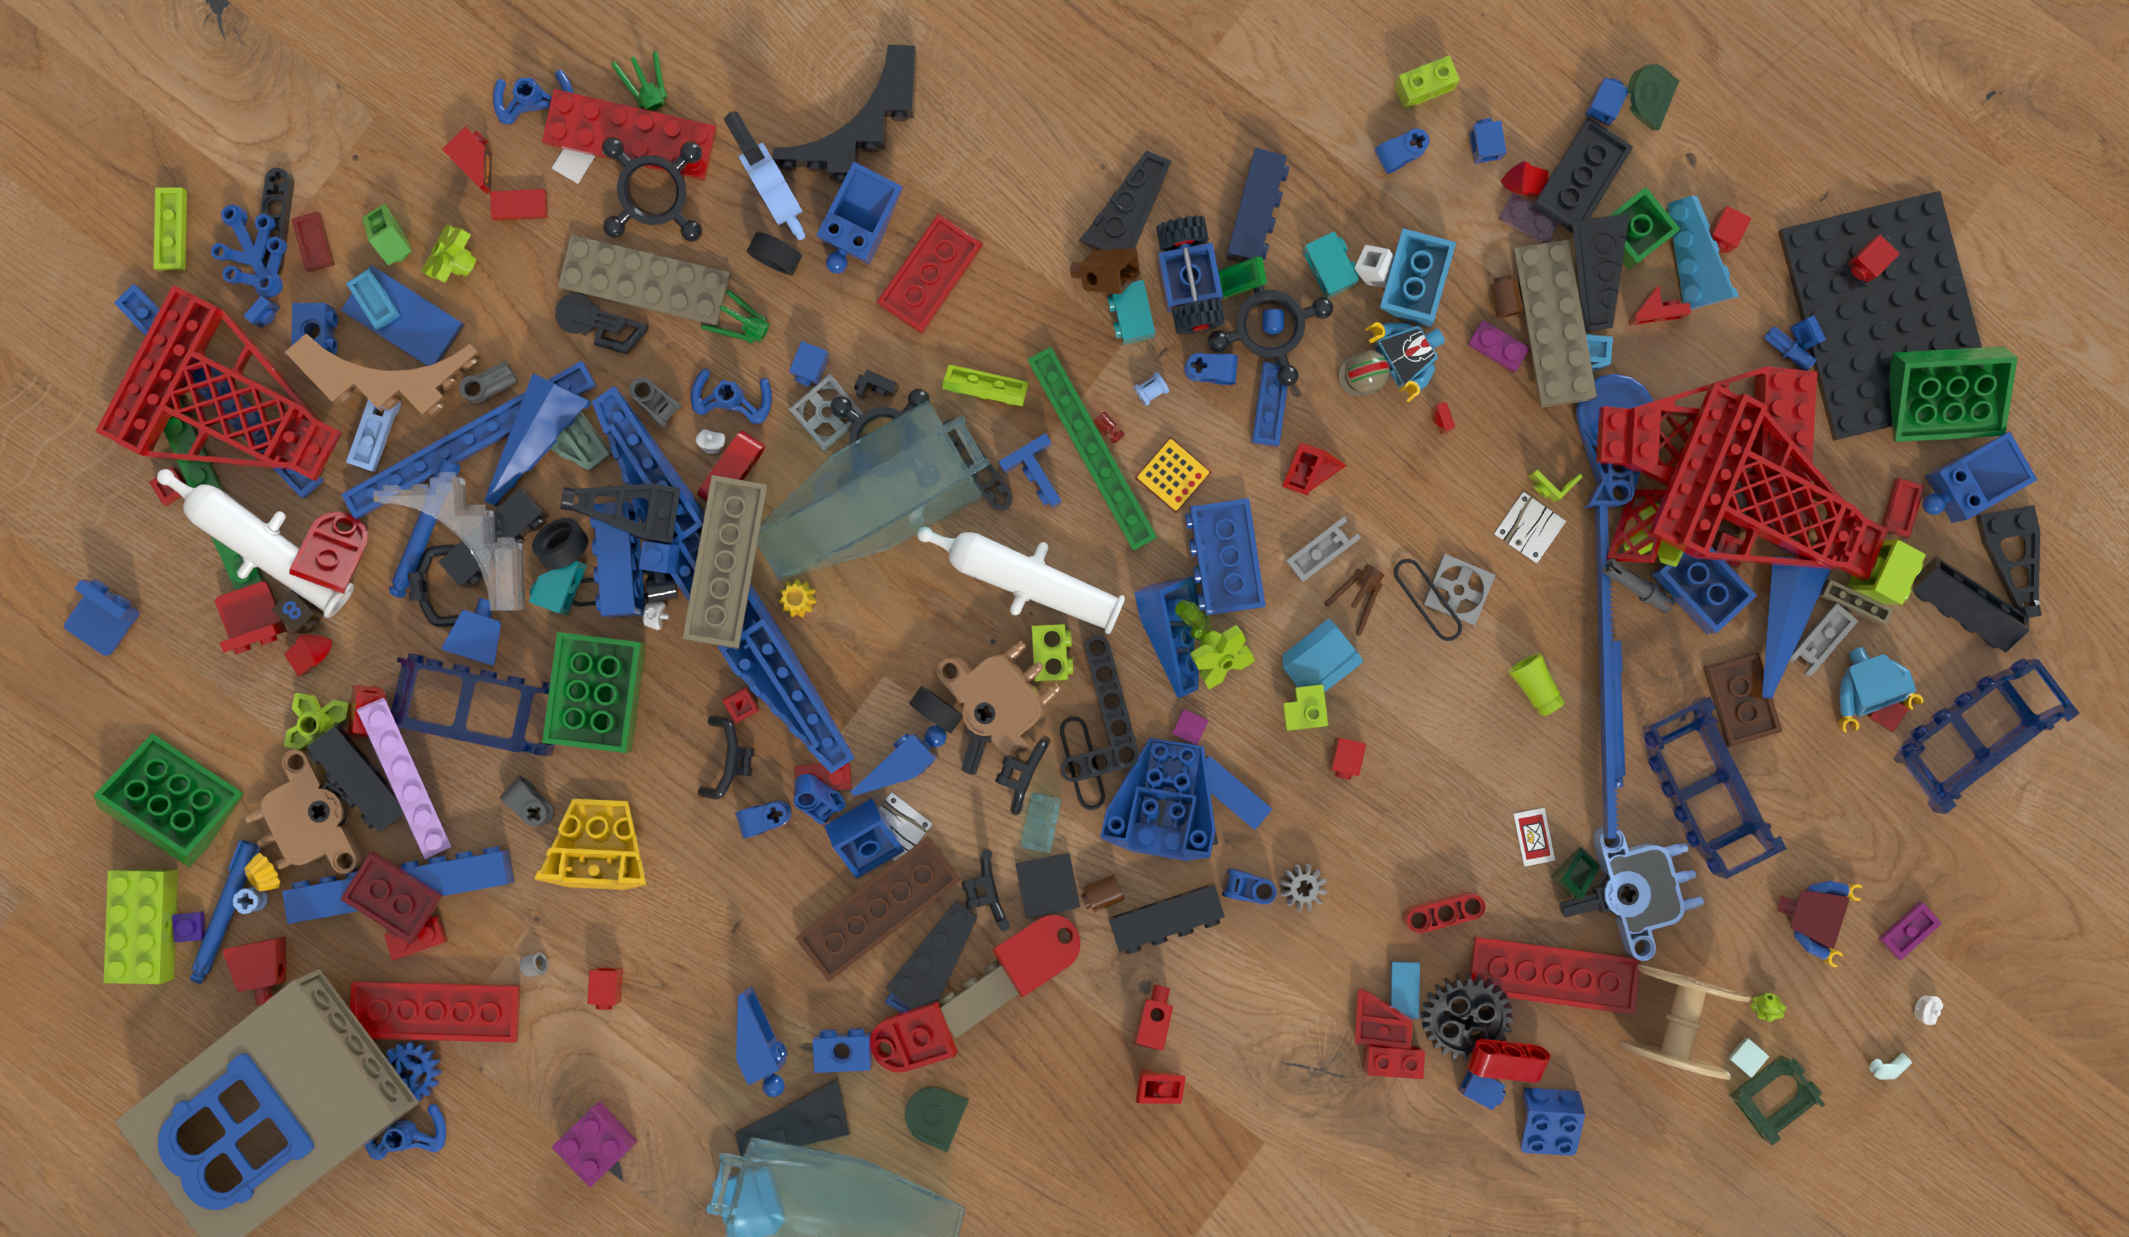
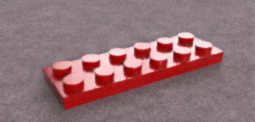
M554 89L542 143L552 147L609 159L602 152V143L609 137H616L622 141L624 152L631 160L644 155H657L673 162L680 156L681 146L685 142L693 141L700 145L702 157L694 164L688 163L680 172L683 176L705 181L717 128L715 125ZM655 165L642 166L650 169L667 172L665 169Z
M1474 936L1470 976L1472 980H1475L1477 975L1481 974L1483 983L1491 978L1494 986L1499 984L1503 991L1502 993H1506L1508 998L1635 1015L1640 971L1637 965H1641L1642 961L1627 956Z
M388 981L351 982L350 1010L372 1039L516 1043L518 1041L520 985Z

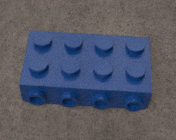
M1249 498L1190 506L1189 512L1185 513L1187 529H1192L1193 540H1189L1191 556H1196L1198 566L1193 567L1195 584L1200 583L1202 594H1197L1199 610H1204L1205 616L1266 607Z

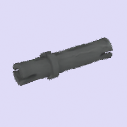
M1610 559L1605 563L1613 569H1608L1604 566L1603 574L1638 595L1640 601L1645 604L1650 603L1663 614L1669 613L1672 608L1664 603L1674 606L1675 600L1661 592L1656 584L1646 582L1615 559Z

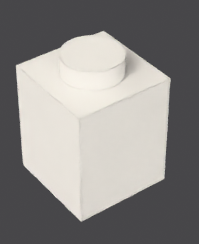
M1365 245L1354 269L1366 285L1386 288L1394 256L1389 249Z

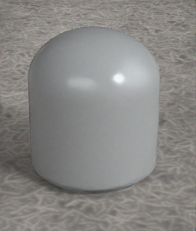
M541 952L524 956L519 963L520 972L526 977L545 974L548 970L547 957ZM536 959L541 961V966L539 969L536 965Z

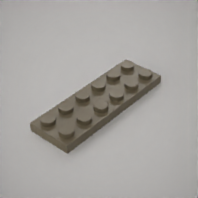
M571 235L558 288L718 327L722 310L719 307L724 305L731 273Z
M1569 240L1514 248L1513 255L1540 408L1596 400V388Z
M712 475L683 640L739 649L767 493V484Z

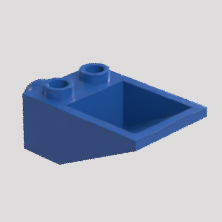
M854 161L816 235L822 242L837 249L836 252L829 254L826 259L827 269L834 274H840L846 270L848 265L847 254L870 265L883 239L903 186ZM835 225H838L839 231L836 234H832ZM858 237L864 239L861 246H855V239Z
M2007 432L1926 474L1925 477L1934 493L1928 494L1923 499L1922 507L1930 515H1938L1945 510L1951 523L1964 521L2038 479L2011 432Z
M933 725L926 730L924 740L917 734H911L910 736L908 733L904 734L893 744L896 749L851 791L853 796L918 777L939 758L931 748L940 747L946 742V731L937 725Z
M750 986L738 995L736 1060L748 1085L764 1078L762 1084L764 1093L769 1097H777L784 1091L785 1083L779 1075L774 1073L779 1071L786 1063L785 1057L788 1054L783 1042L777 1041L753 987Z

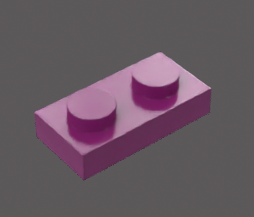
M1484 320L1481 321L1467 344L1513 373L1517 371L1530 349Z
M1918 902L1878 939L1896 959L1902 960L1942 923L1923 902Z

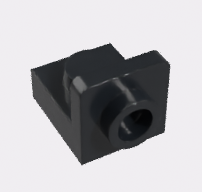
M867 369L864 375H859L854 389L857 390L856 396L864 400L870 386H873L871 391L883 397H887L888 393L895 396L899 388L897 382Z

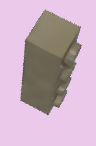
M1831 579L1826 580L1819 596L1831 603H1838L1844 609L1877 625H1887L1894 610Z

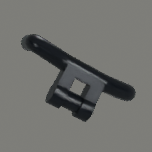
M454 544L428 547L423 553L417 572L407 573L408 582L411 583L409 601L419 602L426 619L435 627L454 626L459 615L441 617L437 615L430 603L428 571L433 558L445 556L455 547Z
M711 715L708 718V725L724 728L727 740L724 774L716 789L701 786L698 789L699 797L717 800L726 794L735 775L752 776L753 768L750 766L755 749L738 747L736 729L731 719Z
M1048 736L1040 738L1027 762L1018 760L1010 755H1005L1002 764L1004 766L1001 773L997 774L995 782L1015 790L1010 807V812L1013 815H1019L1023 810L1025 793L1037 765L1050 745V738ZM1014 769L1022 772L1019 780L1011 777Z
M984 848L980 851L982 876L961 882L962 889L965 890L967 896V909L989 904L997 926L1000 930L1007 931L1010 928V923L1007 921L999 901L992 873V852ZM984 885L986 895L978 897L976 887Z

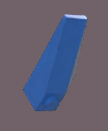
M1194 576L1153 584L1134 592L1140 620L1177 698H1182L1198 690L1199 669L1190 656V653L1194 651L1195 638H1199V628H1195V612H1199Z

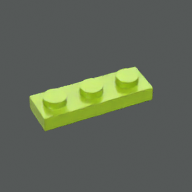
M155 188L153 269L157 271L186 270L187 190L184 188Z
M949 365L943 380L942 389L973 395L982 399L1005 402L1009 405L1023 406L1029 382Z

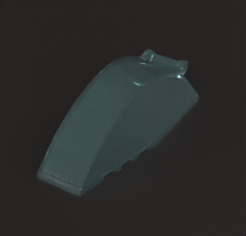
M928 400L832 454L825 463L761 522L757 545L777 579H786L889 550L917 534L918 529L921 527H930L983 497L971 475L984 469L991 463L988 458L983 457L964 424L966 422L964 415L943 425ZM953 429L956 430L974 462L968 468L948 435V432Z
M751 1137L743 1157L720 1153L718 1162L721 1164L712 1200L707 1203L706 1212L710 1214L728 1217L725 1237H959L965 1212L963 1205L864 1158ZM731 1167H739L730 1206L724 1205L722 1203Z

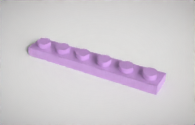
M381 698L356 709L423 857L426 859L450 848L451 845L386 700Z

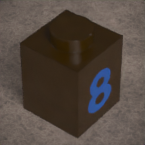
M293 590L272 609L294 633L300 634L314 631L320 624L319 620L324 616L316 605Z

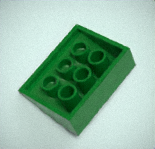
M2003 346L1894 352L1892 354L1889 377L1893 440L1895 442L1995 437L2005 434L2018 357Z
M557 632L542 743L621 753L632 752L646 643Z
M152 733L102 785L93 797L99 809L190 868L209 847L244 794Z

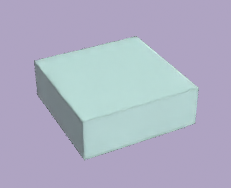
M1744 1037L1728 1056V1059L1752 1078L1770 1056L1749 1038Z

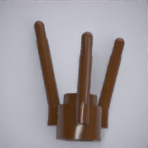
M1366 564L1363 570L1357 569L1354 575L1325 602V605L1329 606L1357 580L1356 585L1360 588V591L1351 604L1352 608H1356L1366 592L1370 593L1372 591L1359 623L1357 635H1361L1377 594L1383 586L1380 582L1384 578V574L1375 567Z

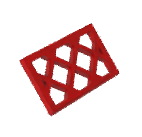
M1635 489L1633 498L1624 506L1607 556L1608 560L1655 562L1661 540L1648 534L1647 526L1653 523L1659 509L1655 502L1664 497L1666 489ZM1635 497H1645L1647 499L1632 509ZM1651 505L1656 513L1642 521L1637 514ZM1634 517L1638 525L1624 533L1627 521ZM1643 529L1648 537L1634 546L1629 538ZM1626 541L1630 549L1623 554H1616L1619 545ZM1653 542L1650 555H1641L1638 552Z

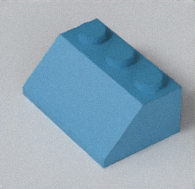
M1403 228L1380 309L1405 322L1431 328L1456 242Z

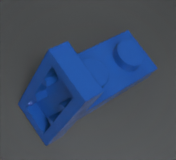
M1045 433L1000 460L999 465L1006 474L1024 463L1025 467L1022 468V471L1029 482L1035 481L1040 490L1036 493L1044 506L1049 504L1053 509L1061 504V499L1034 457L1052 446L1050 439Z

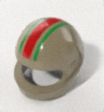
M1371 349L1348 357L1342 363L1339 370L1341 387L1347 393L1354 396H1366L1379 392L1386 385L1390 376V367L1387 359L1381 353Z

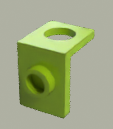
M1535 470L1528 475V478L1535 484V490L1542 497H1549L1553 502L1560 500L1583 477L1581 474L1574 476L1559 491L1539 470Z

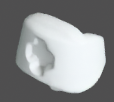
M703 429L696 436V443L702 451L708 454H719L724 449L725 435Z
M648 602L645 605L643 612V623L645 626L660 630L663 626V619L669 620V614H664L666 609L665 602Z
M1922 996L1915 1005L1914 1015L1924 1024L1934 1025L1941 1014L1940 1011L1943 1008V1003L1936 996Z

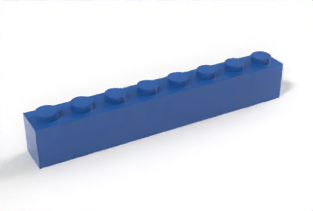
M500 846L483 849V854L473 856L472 851L457 853L454 860L446 861L445 856L429 858V864L419 866L418 861L401 863V869L444 896L515 882L510 850L500 851ZM357 872L346 873L347 879L337 880L336 875L319 878L320 884L310 885L309 880L291 883L292 889L282 891L287 924L357 912L356 909L340 900Z

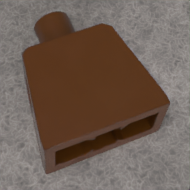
M1137 248L1095 250L1084 261L1072 262L1070 267L1071 277L1073 279H1081L1082 287L1085 291L1122 294L1140 275Z

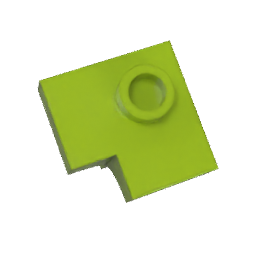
M1323 685L1295 688V702L1282 703L1286 731L1328 726Z

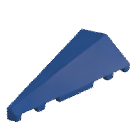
M533 373L484 501L498 506L500 504L499 500L509 489L516 487L518 484L516 481L525 471H530L557 442L556 438L566 427H571L575 422L574 418L583 408H588L591 401Z
M1776 557V558L1795 559V558H1789V557ZM1772 564L1763 698L1773 699L1775 690L1785 673L1787 664L1808 623L1810 614L1817 599H1819L1827 577L1830 575V569Z

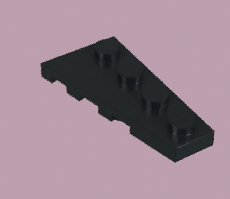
M1145 151L1127 175L1125 181L1115 191L1110 201L1079 239V242L1097 250L1136 248L1171 165V160Z
M1630 213L1572 222L1585 331L1614 327Z
M956 900L887 984L886 988L911 1009L939 1001L978 917Z
M839 1079L831 1081L829 1084L736 1131L735 1135L741 1160L850 1135L851 1131Z

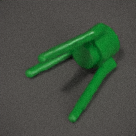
M656 51L653 52V60L658 87H655L654 83H647L636 57H631V62L642 85L639 89L640 94L617 63L612 62V67L635 97L640 108L654 111L665 105L664 99L668 96L664 89L660 61Z
M727 290V295L753 317L748 316L746 318L724 305H720L719 309L744 323L742 330L746 333L702 324L701 329L742 339L751 344L755 340L761 343L768 332L770 323L766 321V317L757 313L731 290Z

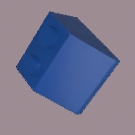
M873 798L824 825L832 847L856 879L904 852L885 815Z

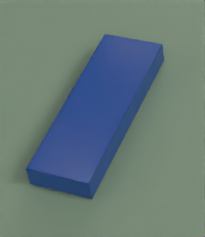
M1264 361L1262 365L1251 442L1253 444L1279 447L1288 387L1282 386L1277 380L1278 363Z
M1208 755L1206 765L1210 793L1251 828L1256 830L1272 811V808Z

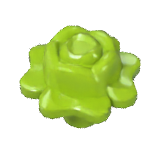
M1764 993L1762 996L1753 997V1003L1750 1008L1756 1012L1758 1019L1772 1022L1775 1019L1784 1017L1786 1005L1781 1003L1778 996L1772 993Z

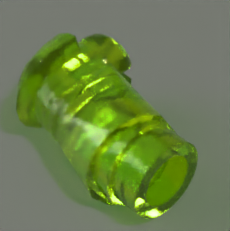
M1181 600L1176 605V614L1187 625L1193 627L1190 631L1191 637L1197 640L1204 639L1205 633H1210L1211 629L1209 616L1203 615L1194 602Z

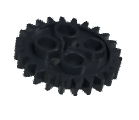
M1470 973L1466 974L1465 980H1461L1459 975L1455 974V982L1451 983L1449 979L1444 978L1446 986L1441 987L1435 984L1437 993H1427L1430 1002L1422 1003L1425 1010L1421 1012L1422 1021H1424L1422 1022V1027L1424 1031H1427L1425 1033L1427 1040H1432L1434 1049L1441 1047L1443 1055L1451 1051L1453 1059H1456L1459 1053H1461L1464 1060L1467 1061L1477 1040L1506 1041L1504 1032L1512 1031L1509 1024L1514 1021L1510 1013L1513 1011L1512 1006L1508 1002L1507 994L1502 993L1503 991L1499 984L1494 986L1491 978L1483 983L1481 974H1478L1475 980L1471 979ZM1456 999H1463V1001L1458 1004L1452 1003ZM1482 1006H1490L1487 1010H1479ZM1449 1023H1454V1026L1450 1028L1444 1027ZM1475 1030H1481V1032L1476 1035L1471 1034Z

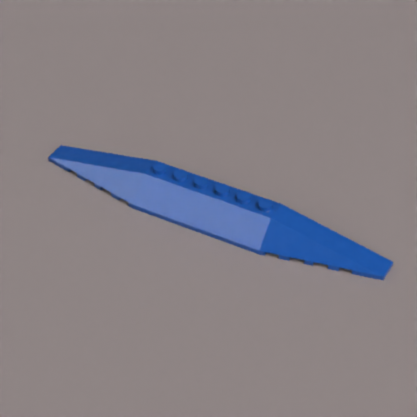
M613 386L594 399L592 404L604 434H607L611 444L610 449L614 459H617L624 484L653 483L680 488L672 544L680 545L677 572L670 574L689 602L705 512L617 387ZM632 498L633 507L638 512L643 523L647 517L648 501L644 498ZM750 584L739 649L723 646L717 647L733 672L747 683L749 689L770 707L773 714L778 716L789 727L788 729L807 746V749L832 774L855 759L787 639Z

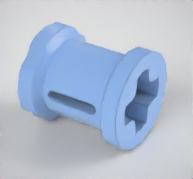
M1157 371L1153 373V377L1141 385L1136 384L1133 386L1145 406L1150 405V401L1162 393L1167 394L1170 392L1165 381Z
M254 887L241 889L233 897V906L239 913L243 914L260 911L268 903L266 890L256 891Z

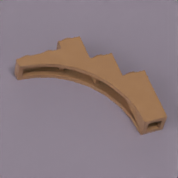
M307 334L285 351L336 406L339 403L345 404L350 401L356 394L354 391L358 388L381 412L384 409L389 411L399 403L400 399L398 397L403 394L425 418L429 415L434 417L444 408L442 403L446 399L439 391L450 389L457 382L456 377L462 371L467 373L478 364L476 359L480 357L474 347L468 344L453 356L433 365L412 370L385 371L365 368L342 360L323 349Z

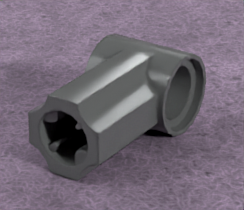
M504 361L476 376L465 377L460 382L459 390L460 394L470 403L480 405L484 404L489 397L517 384L518 381L508 362ZM476 384L480 385L479 394L470 396V388Z

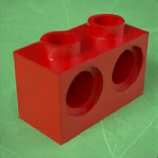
M1364 1044L1363 1071L1368 1076L1424 1079L1425 1050L1420 1046L1412 1045L1411 1049Z

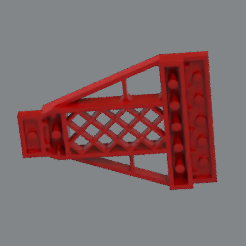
M172 285L95 431L136 454L148 458L294 470L314 481L318 480L342 434L341 431L323 423L226 311ZM222 319L245 344L233 368H227L205 355V350ZM252 353L288 393L287 397L244 376L243 370ZM210 366L225 374L214 378ZM204 368L207 380L195 384L192 376L194 371ZM235 379L250 387L238 390ZM228 380L232 392L219 396L216 383ZM209 386L213 399L201 402L197 389ZM259 391L275 399L262 402ZM191 392L194 405L182 408L180 403L182 394ZM253 392L256 405L244 409L240 396ZM234 398L238 411L225 415L221 402ZM284 403L289 405L287 411L285 410ZM215 404L219 417L206 421L203 408ZM277 404L281 417L268 421L265 408ZM196 410L199 421L186 415V413ZM259 411L262 423L250 427L246 414ZM171 416H175L199 429V434L188 455L154 452L153 450ZM240 417L243 430L231 433L227 420ZM221 423L224 433L210 426ZM279 424L273 436L270 427ZM264 429L268 442L256 446L252 432ZM212 435L254 456L255 459L199 456L207 438ZM245 435L248 446L234 438ZM266 449L264 454L259 451Z
M1766 366L1714 382L1729 390V383L1755 375L1754 399L1768 406L1767 412L1813 463L1817 372ZM1711 384L1631 409L1608 406L1600 407L1596 463L1623 465L1634 472L1643 473L1668 487L1671 476L1676 468L1670 467V465L1675 461L1678 463L1684 448L1683 446L1677 451L1669 440L1678 434L1686 444L1689 435L1683 428L1690 421L1694 424L1700 408L1676 406L1675 401L1706 391ZM1674 416H1683L1687 418L1679 424L1678 421L1674 418ZM1664 419L1673 428L1667 436L1660 430V422ZM1761 423L1751 451L1775 463L1782 446ZM1663 446L1672 456L1665 464L1658 457L1659 449ZM1789 455L1784 469L1812 483V480ZM1753 467L1745 469L1750 484L1759 481ZM1776 479L1768 481L1774 496L1782 494ZM1761 485L1752 487L1757 503L1766 500ZM1800 492L1792 494L1797 509L1806 506ZM1784 497L1775 500L1780 515L1789 512ZM1767 503L1758 506L1763 521L1772 519ZM1806 509L1799 512L1804 527L1809 526L1810 516ZM1748 510V516L1753 518L1751 511ZM1791 516L1782 518L1787 534L1796 531ZM1774 522L1766 525L1776 530Z
M1716 383L1709 385L1648 534L1698 559L1823 569L1840 568L1861 580L1869 579L1888 529L1866 518L1856 506L1841 497L1767 412L1768 406L1745 393L1737 395ZM1761 423L1782 446L1775 463L1750 451ZM1789 455L1814 484L1784 469ZM1753 467L1755 469L1758 482L1750 484L1745 471L1746 468ZM1739 479L1742 488L1734 490ZM1776 479L1782 494L1774 496L1768 481ZM1761 485L1766 500L1757 503L1752 487ZM1744 491L1749 506L1740 509L1735 494ZM1800 492L1806 506L1797 509L1792 494ZM1784 497L1789 512L1780 515L1775 500ZM1767 503L1772 519L1763 521L1758 506ZM1820 504L1825 505L1827 511L1826 518L1822 521L1816 509V506ZM1807 509L1812 525L1804 527L1799 512ZM1750 510L1753 518L1743 514L1742 512ZM1791 516L1796 531L1787 534L1782 518ZM1722 518L1746 531L1739 554L1709 552ZM1774 522L1776 530L1766 525ZM1814 528L1817 540L1811 546L1806 531ZM1797 534L1800 543L1789 537ZM1756 536H1759L1795 555V559L1751 556L1750 551Z

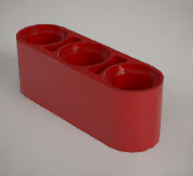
M740 431L702 483L697 496L707 502L712 475L745 480L763 454L765 445L745 431Z
M1464 892L1408 907L1402 916L1403 923L1413 932L1425 933L1478 919L1485 913L1486 904L1480 896L1471 892ZM1474 898L1477 902L1476 909L1471 913H1467L1465 903L1467 900ZM1447 905L1450 909V914L1446 919L1440 920L1438 910L1440 907ZM1416 912H1421L1423 922L1419 926H1412V915Z
M1479 1039L1471 1053L1467 1068L1479 1077L1535 1083L1541 1081L1551 1055L1545 1048L1535 1044Z

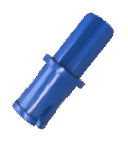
M1775 326L1764 336L1768 343L1782 353V358L1787 357L1802 370L1808 371L1817 360L1798 345L1799 341H1793Z

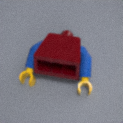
M1825 881L1810 885L1806 891L1802 890L1798 901L1781 896L1777 912L1793 917L1790 928L1794 929V938L1806 952L1822 959L1832 967H1837L1838 965L1832 963V957L1835 954L1843 957V954L1834 949L1849 900H1861V898L1854 897L1853 890L1855 888L1862 889V886L1859 884Z

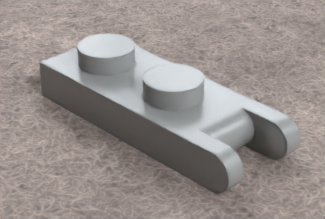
M1345 516L1285 561L1301 583L1361 538L1359 534H1356L1349 540L1340 529V526H1343L1348 521Z
M1833 603L1796 646L1789 661L1792 663L1801 656L1810 664L1804 671V674L1810 677L1856 625L1858 620L1838 603Z

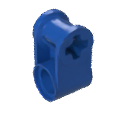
M1416 128L1377 146L1374 151L1385 173L1390 174L1422 156L1429 145V135L1426 131ZM1412 139L1414 142L1419 141L1421 143L1419 148L1416 145H1410Z
M1195 353L1185 363L1184 373L1192 381L1235 385L1238 356L1233 354ZM1196 361L1199 362L1200 367H1204L1200 373H1196V368L1191 367Z
M802 774L795 779L794 805L811 816L817 823L824 825L829 821V817L836 811L840 812L845 808V801L841 794L824 784L816 776Z
M779 800L761 806L749 807L737 811L735 814L742 837L745 839L787 823L791 818L792 811L789 804ZM775 809L777 811H782L783 815L780 816L779 819L778 817L772 816V812H774Z
M1227 868L1229 877L1226 890L1222 891V896L1259 904H1269L1275 900L1277 889L1270 879ZM1239 879L1237 890L1235 891L1236 881ZM1264 883L1271 886V894L1267 898L1257 896L1256 889L1260 884Z

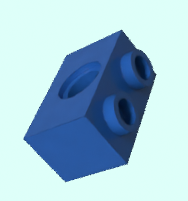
M292 303L291 346L305 334L312 338V331L319 327L320 333L313 340L323 349L335 355L338 350L337 340L334 338L335 327L338 325V315L335 308L326 303Z
M864 1028L848 1029V1033L837 1034L834 1029L821 1030L820 1035H816L813 1038L814 1073L870 1070L873 1066L870 1044L871 1032H864ZM839 1043L846 1044L850 1049V1054L847 1056L839 1055L836 1051V1045Z

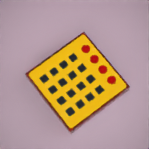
M1170 436L1134 479L1176 514L1212 472Z

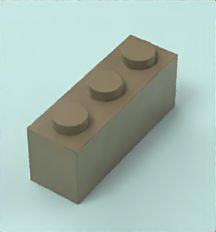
M998 959L984 969L986 974L978 979L974 975L962 984L964 989L954 995L953 992H950L939 1000L947 1026L955 1039L1018 995L1017 990Z

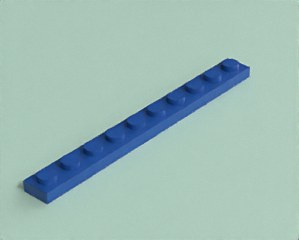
M133 284L114 302L146 336L160 310L139 286ZM210 366L214 378L223 375L220 370ZM204 368L194 371L192 376L195 384L207 380ZM228 380L216 383L219 396L232 392ZM209 386L197 389L207 400L213 399ZM244 395L240 396L244 409L253 406ZM234 398L221 402L225 415L238 411ZM259 411L246 414L250 427L262 423ZM240 417L227 420L236 431L243 430ZM271 426L270 428L274 436L276 429ZM264 429L252 432L256 446L268 442ZM266 449L260 450L259 452L264 454ZM273 468L303 499L324 481L321 476H319L317 481H314L294 470Z
M583 361L548 379L579 396L597 387ZM525 392L341 494L353 517L359 519L433 478L441 458L458 464L507 437L511 432Z

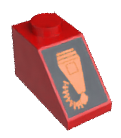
M464 127L442 150L483 192L488 194L491 191L492 153L485 146L489 142L477 130L472 133L467 127Z

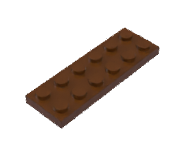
M927 836L799 934L796 940L826 980L830 982L962 879L931 838Z

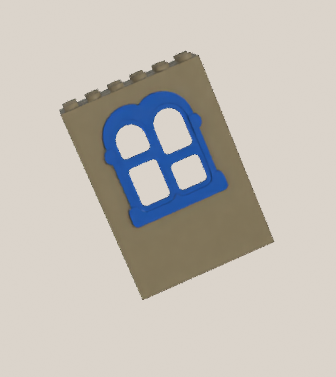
M318 969L290 982L114 1122L118 1126L121 1135L135 1149L138 1158L152 1172L155 1181L169 1195L171 1203L180 1210L186 1218L188 1226L199 1237H248L381 1134L386 1128L417 1106L419 1101L322 971ZM238 1080L245 1082L260 1103L259 1109L241 1123H236L219 1100V1095ZM203 1107H209L225 1128L226 1133L203 1153L190 1155L177 1142L178 1129ZM265 1118H271L287 1139L288 1145L259 1169H254L236 1146V1142ZM221 1153L228 1155L243 1176L240 1184L225 1193L214 1191L205 1180L207 1165Z

